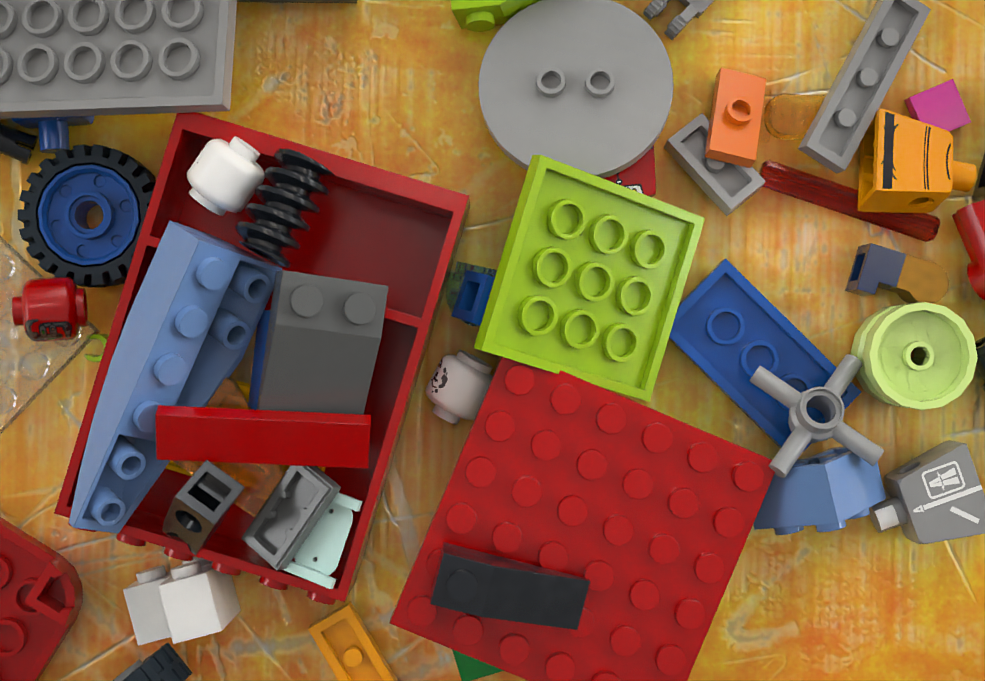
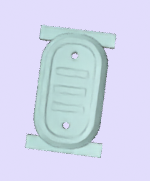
M338 492L294 556L295 562L291 561L287 568L282 570L328 589H333L336 578L328 575L333 573L339 564L353 521L352 510L360 511L363 501Z

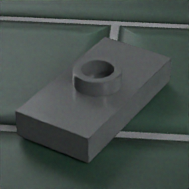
M290 465L241 539L276 570L286 569L341 489V486L317 466Z

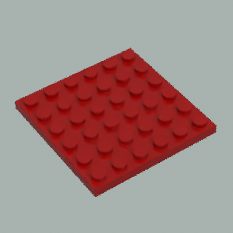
M501 357L389 623L528 681H687L775 474L768 467L772 459L560 370L559 374ZM443 542L589 579L590 584L578 629L480 617L430 604L431 588Z

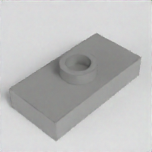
M701 113L670 137L664 149L720 210L728 216L757 193L766 181L753 167H743L704 157L709 120Z

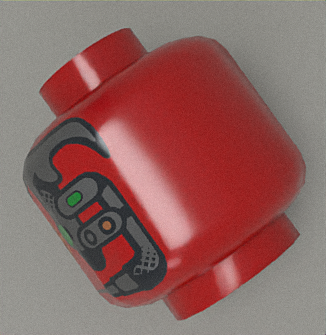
M69 277L34 278L28 280L23 286L22 296L12 298L14 325L24 326L25 333L29 339L35 342L74 339L78 335L80 327L88 326V304L85 288H77L74 280Z

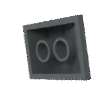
M285 270L276 271L257 410L363 414L382 336L388 286Z

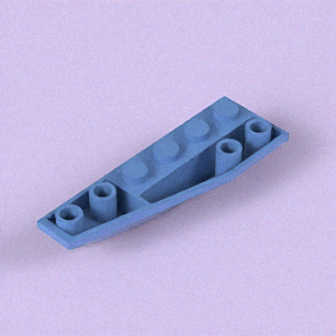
M169 220L126 319L98 400L80 467L69 523L73 528L117 534L121 531L170 462V460H157L155 414L158 405L209 407L241 362L273 291L276 271H281V267L211 234Z

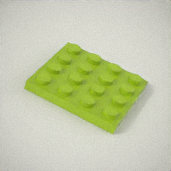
M532 155L474 349L559 374L561 370L599 387L650 402L705 218L549 157Z

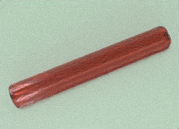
M771 160L763 162L759 169V175L766 181L763 187L924 242L934 240L938 233L940 219L937 216L928 213L857 211V189Z

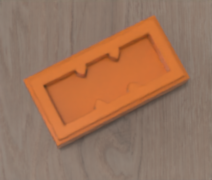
M720 68L715 80L704 157L743 167H752L757 156L766 78Z

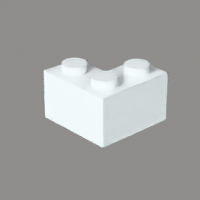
M195 556L192 561L183 560V565L174 567L167 573L164 565L136 573L137 581L123 589L138 646L169 637L172 638L173 644L222 631L241 611L232 576L212 569V561Z

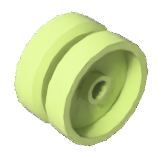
M928 302L883 307L870 315L855 333L850 353L862 362V367L855 377L865 392L881 403L917 410L943 407L961 396L973 379L978 359L974 336L965 321L947 307ZM912 350H913V352H914V357H913V358H911V352H912Z

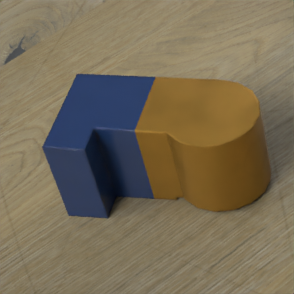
M869 243L858 246L845 291L860 296L875 295L878 287L897 293L908 304L919 302L935 303L941 300L948 291L949 279L945 270L936 263Z

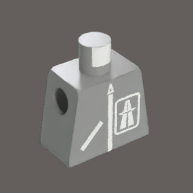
M951 440L945 441L886 474L884 481L891 498L869 508L871 521L879 533L901 526L905 537L917 544H928L985 534V495L967 444Z

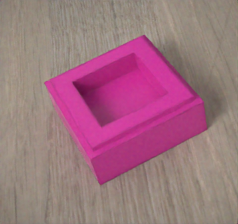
M953 79L904 100L912 119L949 132L971 123Z

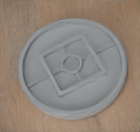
M541 0L521 10L499 29L490 42L482 60L478 82L479 100L485 125L497 146L513 162L528 171L532 155H543L600 178L610 177L636 163L652 148L668 119L674 86L671 62L656 32L638 14L612 0Z

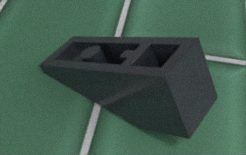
M443 542L431 588L430 604L480 617L577 630L590 580Z

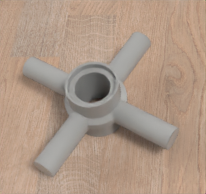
M846 354L824 387H814L801 393L761 365L749 380L751 383L789 408L788 424L792 433L768 466L775 472V475L785 478L809 443H817L833 438L872 466L882 456L884 449L843 422L845 407L841 396L862 367V362L857 357ZM806 407L818 409L824 415L825 423L813 421L809 417Z

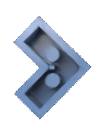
M844 446L830 448L809 458L798 459L785 478L774 474L754 521V529L774 528L776 535H787L802 531L804 526L815 525L817 532H830L846 527L845 520L869 515L870 507L886 499L878 461L872 466Z

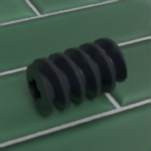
M280 148L276 150L274 158L282 168L268 167L264 172L265 178L272 186L259 185L255 189V195L264 205L247 204L245 212L254 223L240 221L236 224L235 230L245 240L244 242L239 241L244 247L277 265L289 268L292 263L281 251L283 247L300 249L301 245L291 235L293 229L309 232L311 227L300 215L302 211L319 213L320 208L310 199L312 193L328 196L330 191L320 181L321 176L335 177V175L322 164L300 152Z

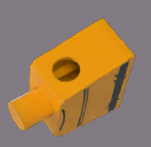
M879 108L860 142L857 211L891 213L933 212L951 194L952 190L967 193L972 189L976 179V166L970 163L953 161V136L949 131Z

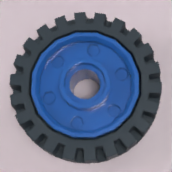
M82 144L73 146V150L62 149L55 152L56 158L53 160L46 158L39 164L42 170L38 174L33 172L30 174L26 181L31 186L28 191L22 190L19 200L25 202L24 209H18V220L24 223V228L19 229L22 240L29 243V247L26 248L32 258L39 260L40 263L38 265L46 272L55 275L54 277H69L78 286L107 287L124 284L156 183V177L143 164L131 156L106 146ZM100 205L103 210V220L98 227L91 229L87 224V214L92 207Z

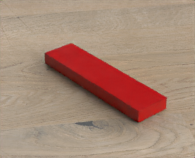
M158 405L155 414L157 460L198 462L208 460L209 462L368 469L371 415Z

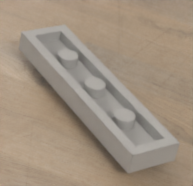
M878 0L798 147L800 151L836 174L846 170L931 10L918 0Z

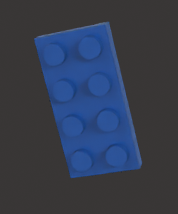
M723 259L680 302L669 336V340L779 448L783 446L792 433L788 424L789 408L749 381L758 367L761 365L800 393L814 387H824L837 368L727 259ZM852 382L841 396L845 409L861 393ZM806 407L807 413L813 421L825 423L824 415L818 409Z

